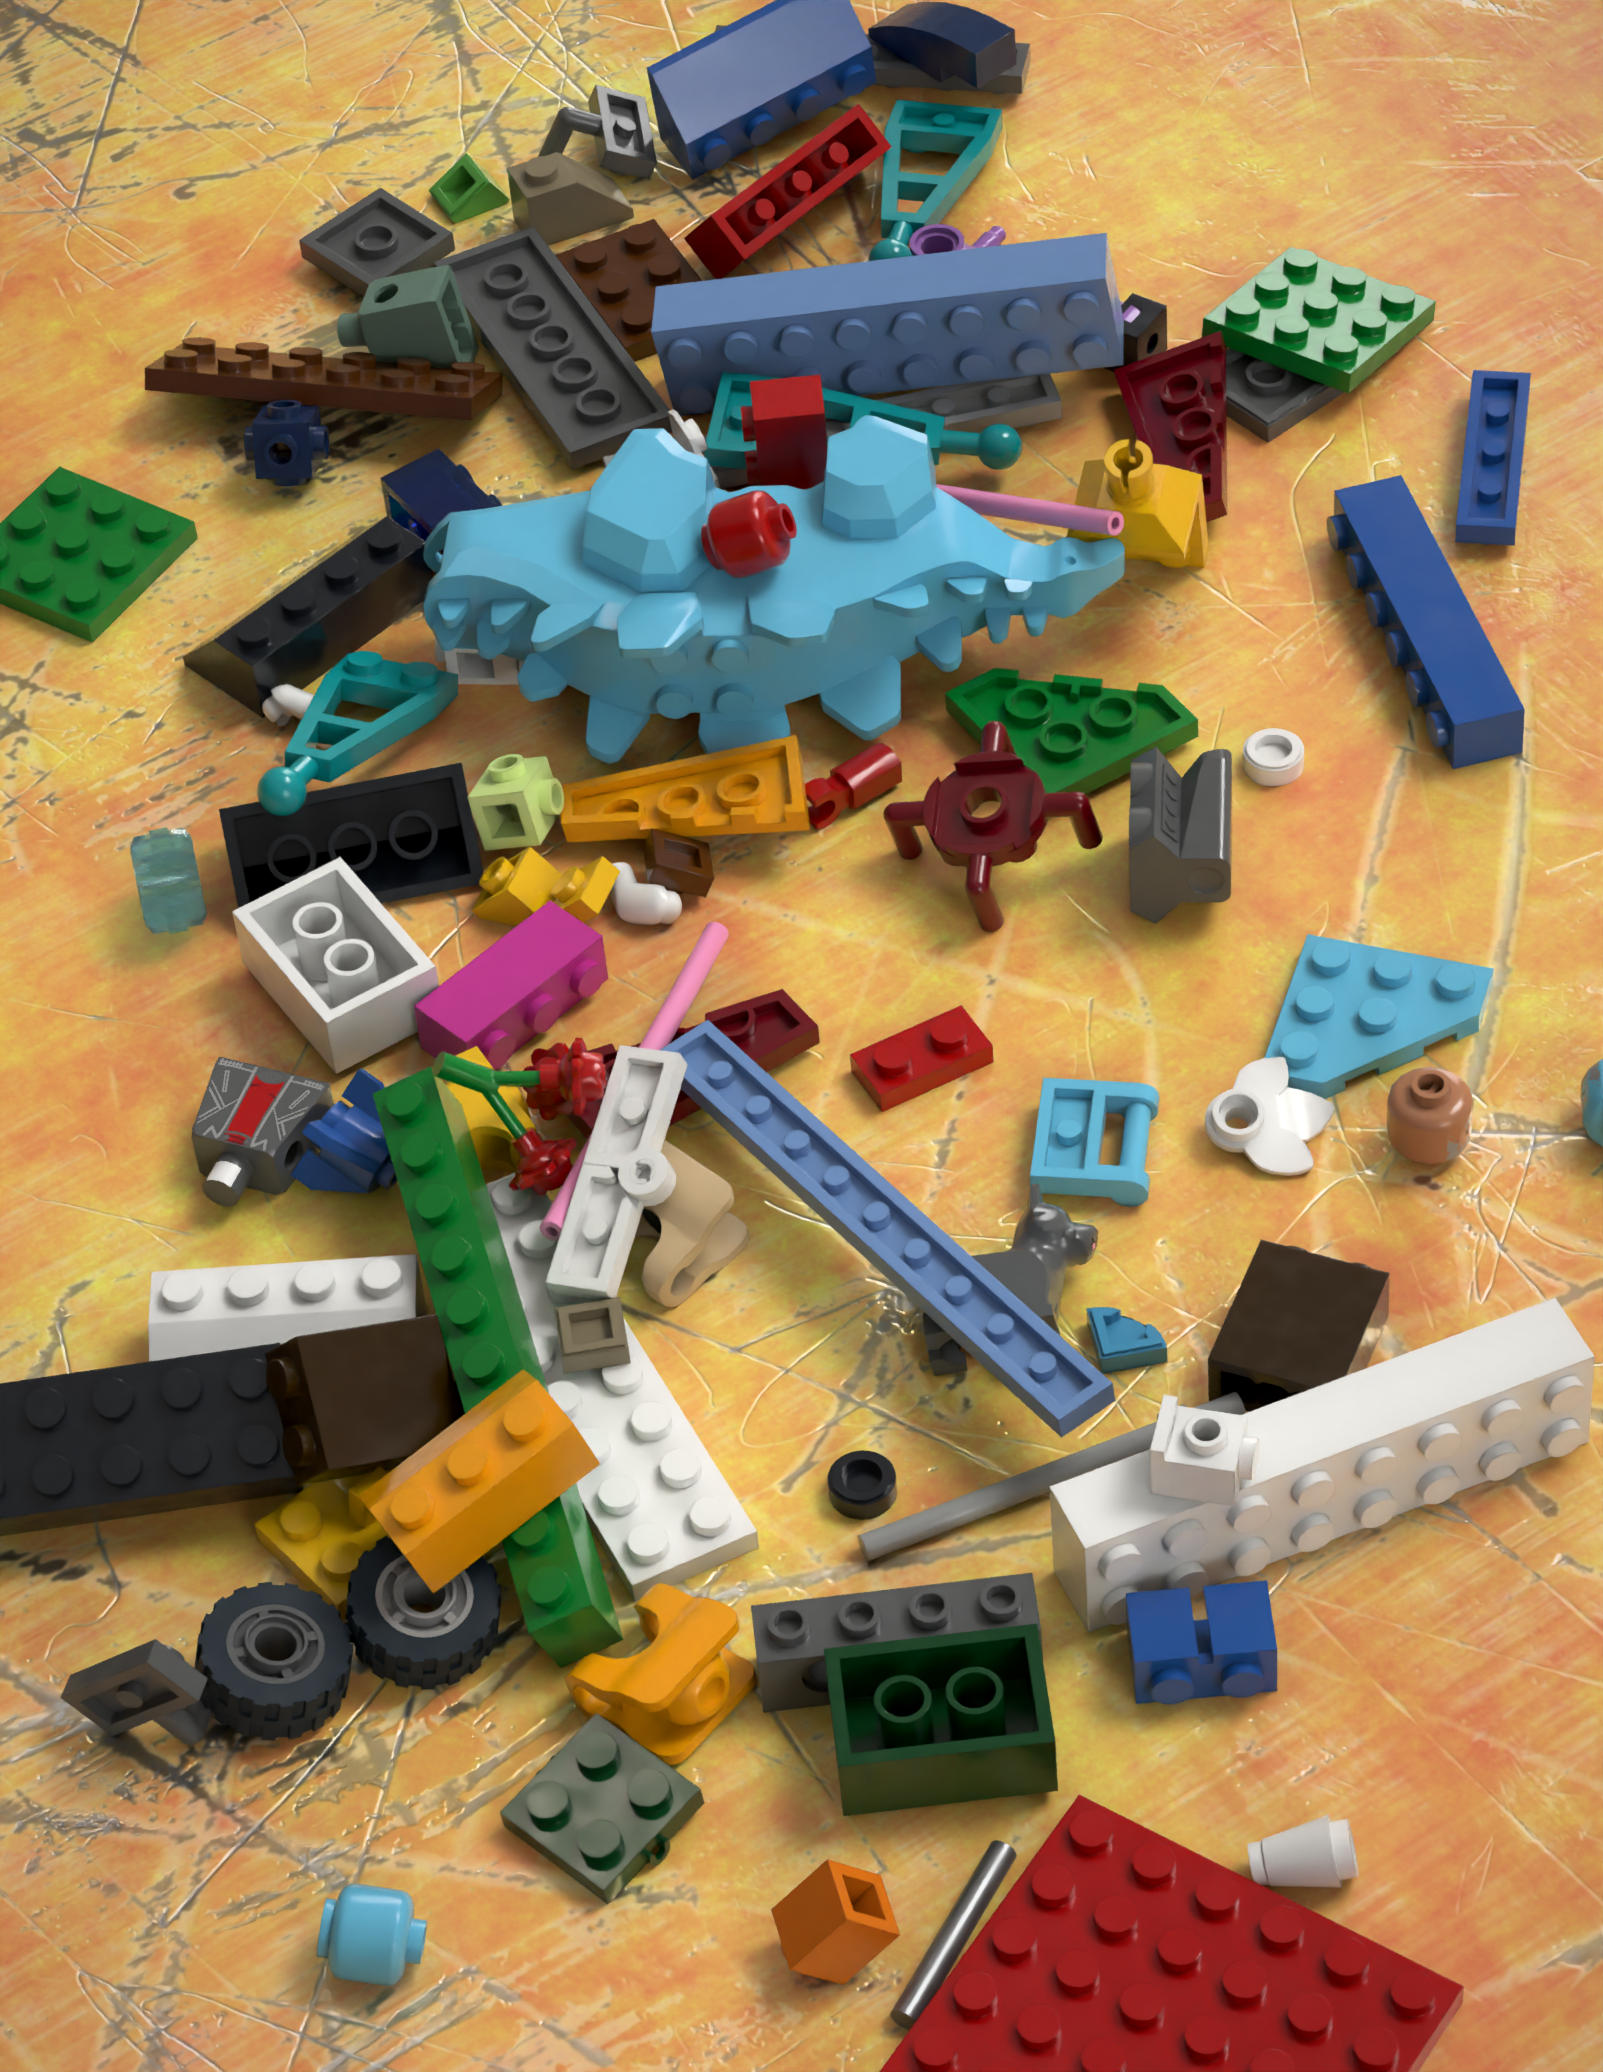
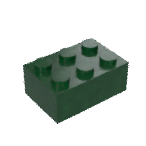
M1037 1624L824 1649L843 1816L1058 1791L1055 1735Z

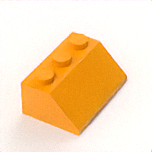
M523 1369L358 1497L434 1594L595 1469L600 1463L569 1417L540 1382Z

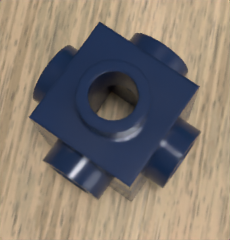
M279 400L270 402L267 406L262 407L252 422V427H246L244 435L245 456L247 461H255L256 479H272L274 485L287 487L304 484L307 482V478H313L323 460H327L329 456V432L326 425H321L320 406L301 405V402L296 400ZM277 443H284L290 449L278 450Z

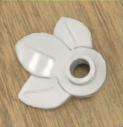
M1284 1057L1264 1058L1253 1061L1243 1067L1237 1075L1233 1089L1223 1092L1211 1101L1206 1110L1205 1129L1215 1145L1229 1152H1244L1253 1165L1261 1171L1282 1176L1300 1175L1312 1170L1314 1166L1311 1152L1305 1143L1319 1135L1327 1126L1333 1116L1334 1105L1313 1093L1287 1087L1289 1074ZM1232 1118H1241L1249 1126L1244 1129H1234L1227 1126L1226 1122Z

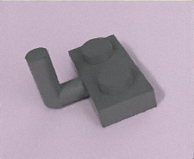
M595 85L588 100L590 112L572 107L561 108L538 157L546 156L555 152L563 154L572 132L577 131L594 136L599 167L606 168L618 175H633L650 179L657 160L645 97Z
M156 1639L71 1674L61 1695V1699L111 1736L153 1720L184 1744L194 1745L204 1737L213 1714L209 1708L205 1709L200 1701L208 1678L189 1665L180 1652L160 1643Z

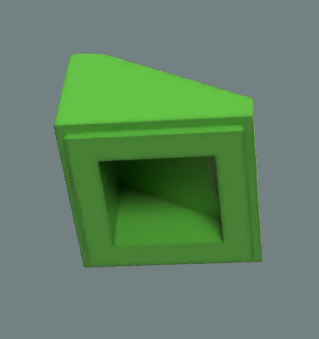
M467 153L428 190L455 223L498 208L510 200L492 176Z

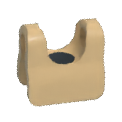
M664 1140L661 1153L674 1168L676 1186L672 1194L664 1202L655 1206H644L634 1239L642 1236L659 1239L654 1249L645 1259L641 1279L647 1295L663 1306L674 1307L685 1302L710 1275L721 1270L734 1260L747 1246L750 1237L747 1225L729 1212L735 1201L731 1185Z

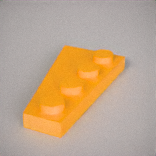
M796 735L562 785L564 807L561 812V825L567 842L646 839L651 828L684 837L810 830L802 754Z

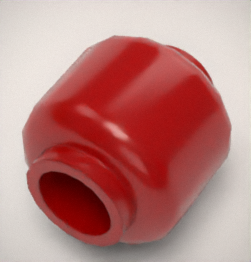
M758 490L750 491L715 504L708 514L707 523L701 528L702 545L709 562L714 568L724 570L733 578H746L784 564L790 554L791 539L795 538L797 534L795 519L789 507L784 503L778 504L767 492Z

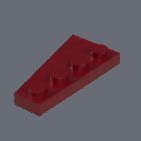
M1219 331L1113 370L1137 439L1150 448L1153 464L1168 465L1202 475L1206 522L1227 515L1226 345L1222 333Z
M783 989L705 1014V1021L709 1020L765 1072L776 1068L820 1043L818 1025ZM698 1025L689 1028H678L671 1042ZM612 1043L588 1051L602 1054L603 1064L606 1066L605 1079L607 1084L618 1052ZM641 1043L636 1044V1045H632L631 1047H638V1048H639V1046H640ZM681 1089L669 1126L702 1109ZM603 1098L586 1103V1109L582 1116H575V1114L566 1115L587 1139L594 1129Z

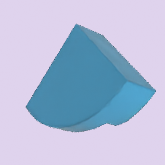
M1094 1307L1086 1309L1087 1325L1102 1374L1168 1362L1165 1340L1160 1332L1151 1324H1146L1145 1326L1134 1319L1121 1316V1310L1116 1308Z

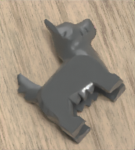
M1033 1184L1030 1189L1027 1208L1015 1230L1012 1248L1005 1252L974 1255L972 1257L1060 1335L1057 1322L1065 1281V1270L1068 1267L1086 1264L1092 1259L1097 1247L1098 1230L1093 1225L1072 1222L1069 1215L1060 1206L1044 1203L1040 1185ZM924 1312L922 1318L925 1340L933 1374L939 1376L967 1371L965 1353L959 1351L962 1346Z

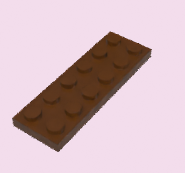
M193 337L183 339L182 344L173 350L165 351L162 357L145 367V390L267 402L296 400L301 402V405L472 421L502 396V373L485 372V365L475 362H457L451 364V368L431 367V361L421 357L399 358L396 364L376 362L377 356L366 352L343 354L342 359L323 357L321 349L312 347L292 348L289 350V354L269 352V345L264 343H239L233 349L216 347V341L210 338Z

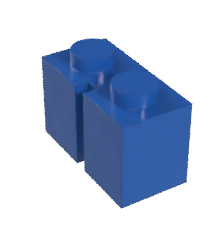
M1267 1580L1203 1586L1207 1619L1203 1620L1193 1619L1189 1587L1126 1593L1127 1639L1136 1704L1151 1702L1177 1704L1187 1699L1218 1696L1246 1698L1257 1693L1277 1691V1644Z

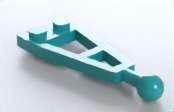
M896 100L885 127V139L892 147L884 153L881 238L888 239L881 240L873 246L868 261L912 256L908 246L913 233L922 227L939 224L991 158L1002 130V109ZM901 148L913 153L937 151L957 153L960 156L945 176L900 172ZM899 199L924 202L916 213L898 211Z
M722 372L706 439L708 449L704 451L705 458L708 459L710 466L746 469L745 451L756 450V441L744 442L740 407L752 405L750 381L779 379L780 377ZM822 388L826 418L850 423V429L860 418L865 415H871L924 433L928 436L934 465H939L941 453L978 456L987 467L995 470H1004L1013 466L1021 456V438L1017 431L1009 425L993 424L986 427L981 433L945 430V417Z
M370 651L348 653L324 676L285 750V767L272 768L264 773L259 780L257 796L262 807L269 813L277 816H287L295 813L304 804L307 795L306 785L312 779L330 783L435 719L458 696V674L440 671L435 665L427 662L404 664L383 660L381 655ZM341 700L391 710L371 723L334 716ZM318 743L332 745V747L325 751L315 749Z

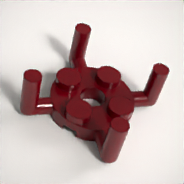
M990 721L983 727L980 752L965 756L955 762L956 770L949 774L942 782L937 777L928 788L924 801L891 803L885 808L883 814L897 850L903 859L912 860L922 853L923 845L914 826H926L933 845L945 863L951 866L967 867L965 891L980 927L986 932L997 931L1004 923V917L990 886L992 867L1007 862H1024L1036 852L1037 840L1042 835L1048 818L1069 817L1082 848H1096L1103 840L1102 832L1087 795L1080 791L1047 793L1037 772L1025 766L1023 760L1017 757L1006 727L999 721ZM996 801L1001 803L998 810L990 816L984 818L971 816L972 812L984 802Z

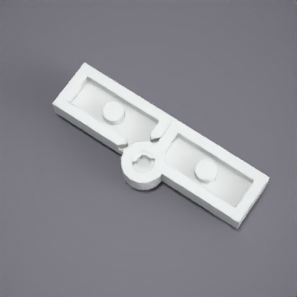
M619 1046L545 1283L554 1294L593 1300L616 1298L644 1206H655L664 1202L672 1194L676 1186V1174L670 1162L661 1153V1149L688 1065L680 1053Z

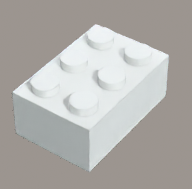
M341 857L232 911L244 965L336 1074L418 1032L414 1005L439 987L436 966Z

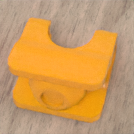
M658 1583L653 1585L633 1606L638 1613L640 1627L651 1645L641 1653L628 1658L612 1659L591 1653L585 1656L564 1678L576 1707L584 1716L591 1719L596 1713L667 1765H675L686 1760L754 1688L757 1683V1674L749 1660L736 1655L725 1647L739 1631V1619L737 1613L731 1607L710 1598L693 1597L672 1586Z

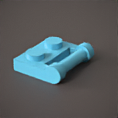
M1043 1078L1030 1172V1186L1039 1184L1041 1193L1111 1197L1114 1202L1128 1207L1143 1204L1147 1201L1149 1195L1150 1178L1145 1172L1150 1121L1158 1114L1160 1099L1158 1091L1154 1087L1143 1083ZM1106 1113H1119L1125 1118L1119 1166L1100 1165Z

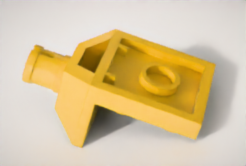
M1123 439L1115 442L1107 449L1104 459L1084 461L1074 505L1118 511L1123 515L1124 526L1120 534L1116 536L1068 529L1066 537L1076 538L1089 543L1115 538L1123 543L1125 560L1136 559L1159 562L1173 568L1184 566L1205 568L1209 544L1201 474L1168 465L1153 464L1150 448L1136 440L1135 444L1136 457L1130 455L1129 439Z

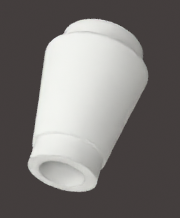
M1325 1815L1263 1838L1262 1841L1248 1843V1856L1253 1881L1262 1886L1342 1888V1880L1359 1877L1355 1845L1348 1819L1331 1821L1329 1815Z

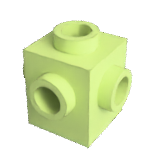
M509 754L493 760L467 797L485 851L541 845L564 807L563 788L557 778H553L547 756L523 758L519 754Z

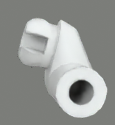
M289 684L279 685L271 689L272 696L263 702L262 710L271 722L276 721L278 726H285L291 721L293 716L302 720L314 695ZM322 743L317 744L320 748L328 749L332 747V745Z
M624 862L612 864L620 873L609 895L616 913L622 920L638 925H655L659 922L668 925L674 923L679 918L682 902L676 892L666 890L664 886L657 884L638 883L629 864Z

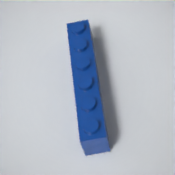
M1402 475L1335 490L1334 516L1327 517V532L1331 546L1334 551L1342 550L1346 558L1347 574L1354 589H1362L1371 625L1374 628L1381 627L1383 630L1389 660L1393 667L1401 666L1405 674L1408 697L1413 707H1422L1426 715V727L1432 745L1435 748L1442 747L1453 769L1523 753L1525 709Z

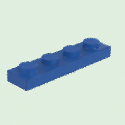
M1473 370L1455 542L1515 546L1531 373Z

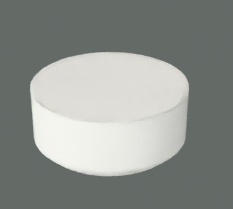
M1278 728L1264 729L1252 734L1243 746L1244 772L1252 781L1264 786H1283L1295 781L1304 769V745L1301 739L1290 731Z

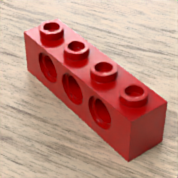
M858 103L710 215L684 239L715 279H722L865 170L892 146Z

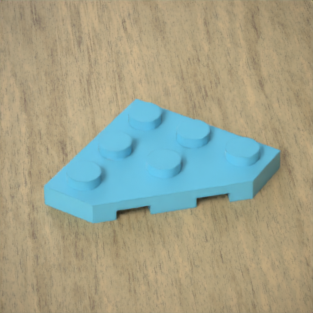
M1307 934L1264 1058H1285L1289 1074L1287 1087L1310 1092L1327 1099L1345 1091L1346 1081L1373 1069L1378 1075H1381L1423 1056L1425 1046L1452 1035L1458 1041L1479 1032L1493 988L1494 968Z

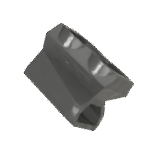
M1157 747L1132 759L1129 809L1131 912L1156 924L1181 902H1224L1228 900L1231 895L1232 870L1231 752L1226 749H1216L1202 753L1182 778Z

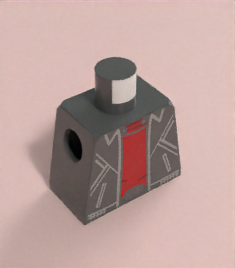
M219 1056L192 1128V1142L199 1172L207 1177L202 1185L205 1195L216 1204L231 1207L237 1204L245 1188L274 1195L286 1192L296 1180L291 1174L306 1150L313 1148L317 1152L320 1151L318 1147L311 1143V1139L302 1134L308 1122L321 1120L334 1105L330 1083Z

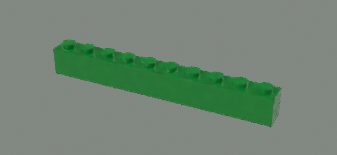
M430 1066L373 1093V1098L466 1414L523 1369L536 1378L548 1393L549 1391L463 1107L440 1078L433 1076V1068ZM575 1483L502 1540L528 1632L560 1668L624 1640L579 1490Z

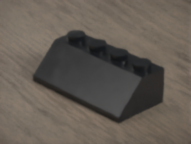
M386 516L354 534L183 656L184 665L264 718L265 714L263 713L262 705L267 698L272 696L271 689L285 684L301 690L333 668L348 653L358 650L424 602L428 584L432 579L431 568L428 567L423 556L426 541Z
M462 762L307 792L302 807L295 813L287 816H277L269 813L262 807L260 802L219 809L238 908L339 857L343 859L381 904L479 885L480 878L483 875V868L472 812L467 799L468 792Z

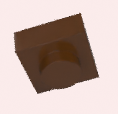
M651 828L643 846L647 882L664 886L666 890L674 891L677 894L685 892L706 898L714 880L709 843Z

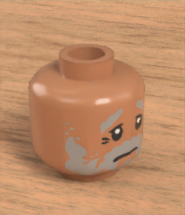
M1425 1067L1409 1071L1396 1080L1391 1086L1387 1100V1132L1391 1145L1400 1155L1414 1162L1434 1164L1446 1162L1458 1156L1468 1146L1473 1124V1099L1469 1086L1460 1076L1446 1069Z

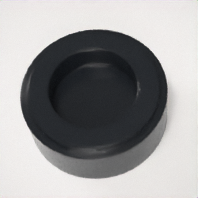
M864 1450L847 1453L837 1459L828 1472L827 1480L831 1504L840 1514L848 1518L865 1520L878 1517L888 1511L896 1500L897 1483L895 1469L892 1463L879 1453Z

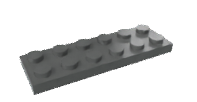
M534 226L434 262V267L442 265L451 266L475 335L572 470L603 459L604 456L616 454L633 429L664 428L668 433H672L668 415L670 409Z

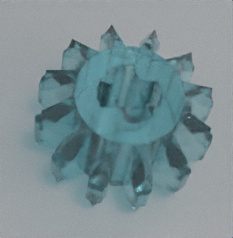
M166 827L151 830L146 835L134 837L130 850L146 927L153 934L167 931L173 934L188 931V927L202 925L207 912L191 835L183 827L168 830Z

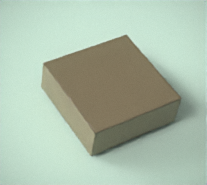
M620 1297L554 1308L564 1374L631 1363Z

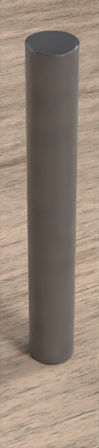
M998 1840L990 1843L890 2013L893 2021L899 2026L910 2030L944 1982L1017 1857L1015 1850L1008 1844Z

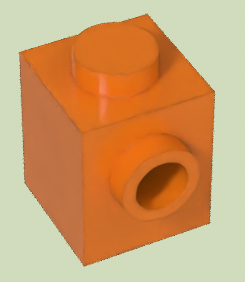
M829 1859L822 1863L771 1909L781 1940V1950L787 1960L789 1970L842 1985L900 1936L881 1875Z

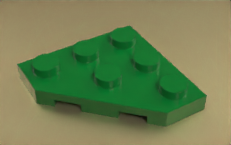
M993 668L945 692L946 711L980 745L983 727L988 722L999 721L1003 723L1017 757L1023 760L1025 766L1037 772L1047 793L1080 791L1088 794L1131 771L1132 759L1157 747L1164 755L1198 737V719L1163 685L1138 683L1137 691L1103 688V679L1054 674L1052 682L1019 679V670Z

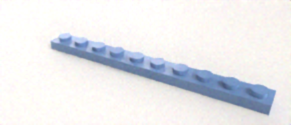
M706 1020L660 1049L661 1051L680 1053L688 1064L680 1088L1061 1438L1115 1401L1113 1383L709 1020Z

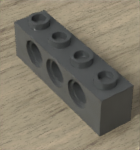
M1032 1573L751 1606L763 1713L830 1705L824 1657L825 1648L1037 1624L1042 1652L1041 1625Z

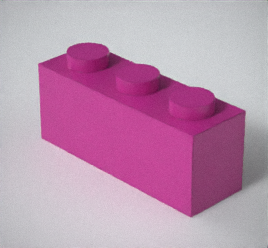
M552 901L547 902L414 1005L421 1049L436 1059L440 1052H446L455 1056L477 1046L493 1069L503 1066L512 1054L539 1033L550 1029L559 1017L583 998L593 995L602 983L608 979L603 936Z

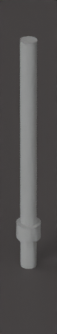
M1237 1392L1193 1407L1237 1415L1246 1413L1243 1402ZM1157 1422L858 1535L861 1551L867 1561L876 1559L1050 1492V1486L1149 1450Z

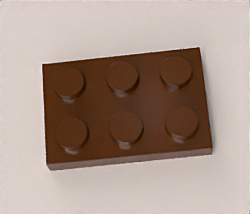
M655 219L632 225L622 231L592 242L583 243L578 247L555 255L634 362L657 354L651 333L656 286L702 281Z

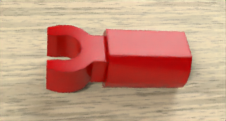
M876 743L830 770L829 778L824 779L820 777L805 784L806 797L812 804L811 807H808L809 823L817 830L824 829L831 825L845 808L856 809L902 782V765L897 755L887 745Z

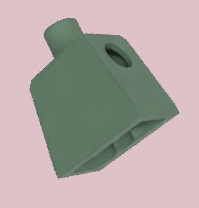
M450 265L375 279L369 284L358 313H342L338 318L337 333L340 344L343 347L367 346L369 352L377 356L376 362L397 364V359L421 357L429 359L431 367L451 368L453 363L474 362L479 350L478 342Z

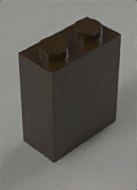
M1261 1239L1208 1357L1209 1401L1237 1392L1243 1402L1245 1411L1251 1412L1366 1369L1389 1315L1390 1273L1372 1269L1362 1263H1349L1311 1253L1297 1246H1284Z
M437 1314L296 1336L265 1353L268 1365L266 1369V1382L270 1394L277 1402L284 1430L282 1448L287 1462L293 1468L297 1486L373 1473L375 1468L379 1466L384 1470L394 1469L462 1417Z

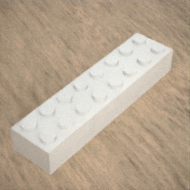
M1556 1298L1243 1414L1248 1416V1436L1259 1438V1455L1255 1477L1253 1480H1241L1235 1506L1151 1494L1150 1449L1050 1486L1054 1572L1089 1633L1110 1624L1119 1625L1127 1622L1126 1593L1189 1587L1190 1597L1192 1598L1203 1590V1586L1215 1585L1236 1576L1255 1574L1266 1565L1296 1553L1318 1550L1333 1539L1362 1528L1381 1526L1396 1515L1425 1504L1444 1502L1455 1493L1488 1480H1502L1512 1475L1517 1469L1551 1456H1565L1573 1452L1580 1445L1589 1442L1595 1356Z

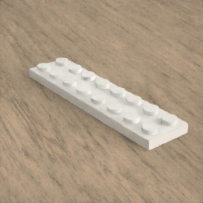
M515 1173L486 1184L549 1395L573 1422L600 1463V1465L576 1483L589 1526L634 1602L639 1601L655 1584L663 1583L673 1586L759 1548L756 1528L625 1319L624 1324L631 1363L564 1374L554 1308L598 1300L554 1294L545 1283L558 1241L547 1239L540 1232V1225L552 1205L548 1196H538L530 1188L512 1191L508 1185L515 1177Z

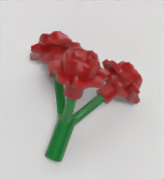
M575 1038L570 1049L565 1043L557 1042L548 1050L542 1048L533 1050L531 1055L533 1065L525 1067L523 1071H496L449 1053L440 1052L433 1065V1076L482 1093L514 1136L510 1143L521 1158L517 1164L515 1177L508 1185L510 1189L515 1191L530 1188L538 1196H545L548 1191L560 1188L573 1167L570 1157L571 1152L577 1145L574 1138L567 1140L563 1138L556 1141H542L532 1127L524 1128L499 1094L498 1089L500 1086L523 1087L527 1092V1106L531 1109H539L541 1118L546 1121L554 1120L560 1114L582 1116L586 1109V1103L601 1100L604 1096L605 1091L603 1088L606 1087L607 1082L605 1079L606 1066L603 1064L602 1054L588 1052L582 1038Z

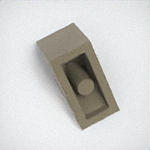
M559 152L535 157L527 162L507 168L514 221L521 231L534 226L547 245L634 218L633 208L612 178Z

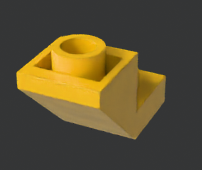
M528 847L508 860L503 856L499 857L485 870L479 881V885L483 890L472 912L480 919L518 926L547 902L552 901L585 923L599 914L620 871L606 858L601 856L581 869L572 866L561 874L534 849Z

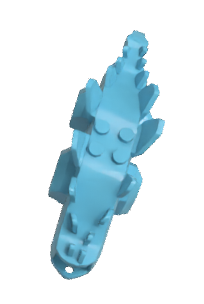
M865 415L852 428L828 437L824 481L806 490L788 485L749 486L734 492L724 491L715 487L708 459L684 450L664 428L633 429L590 491L486 509L449 513L437 524L424 545V561L436 575L428 584L423 607L426 623L433 631L443 651H451L454 648L476 649L482 658L488 660L502 654L524 661L517 679L521 694L529 701L535 702L558 696L567 685L589 695L586 748L592 757L611 764L619 762L650 720V714L660 713L667 718L678 719L687 716L689 713H700L699 742L704 752L709 754L790 736V724L785 705L816 694L819 696L823 712L861 739L872 741L897 726L901 719V661L921 652L941 671L952 672L962 662V637L972 635L979 629L987 626L989 639L994 644L1001 643L1008 636L1012 615H1023L1027 631L1031 636L1037 637L1041 635L1044 631L1048 615L1060 618L1075 615L1096 595L1123 577L1125 573V548L1123 543L1115 538L1089 543L1072 537H1063L1051 545L1041 546L1010 537L974 510L936 487V469L926 434L876 416ZM750 491H765L778 504H786L795 519L797 534L795 538L791 539L790 554L781 566L746 578H733L724 570H717L709 562L702 545L701 528L707 523L708 514L715 504ZM444 549L443 555L438 552Z

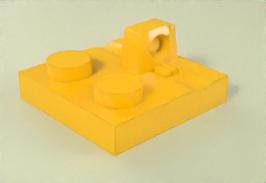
M381 1466L375 1468L373 1473L312 1483L254 1524L258 1541L309 1591L312 1590L321 1595L322 1600L328 1605L333 1604L341 1612V1620L346 1618L348 1582L352 1570L356 1571L358 1567V1559L366 1550L368 1552L372 1550L376 1545V1541L385 1536L389 1538L358 1497L388 1474Z

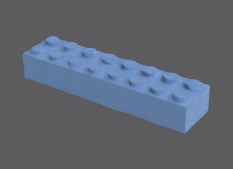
M1107 233L656 286L651 333L673 410L677 411L680 416L713 412L722 372L780 378L820 375L822 388L859 396L1123 365L1124 318Z

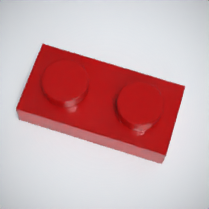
M962 1005L850 1054L851 1072L881 1112L994 1062L993 1045Z

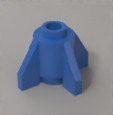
M363 1068L358 1069L342 1094V1097L354 1106L350 1107L343 1101H338L326 1112L321 1120L308 1122L302 1134L311 1139V1143L320 1149V1153L313 1148H308L291 1176L311 1190L372 1193L380 1186L388 1190L396 1184L398 1180L373 1098V1093L385 1088L381 1081Z

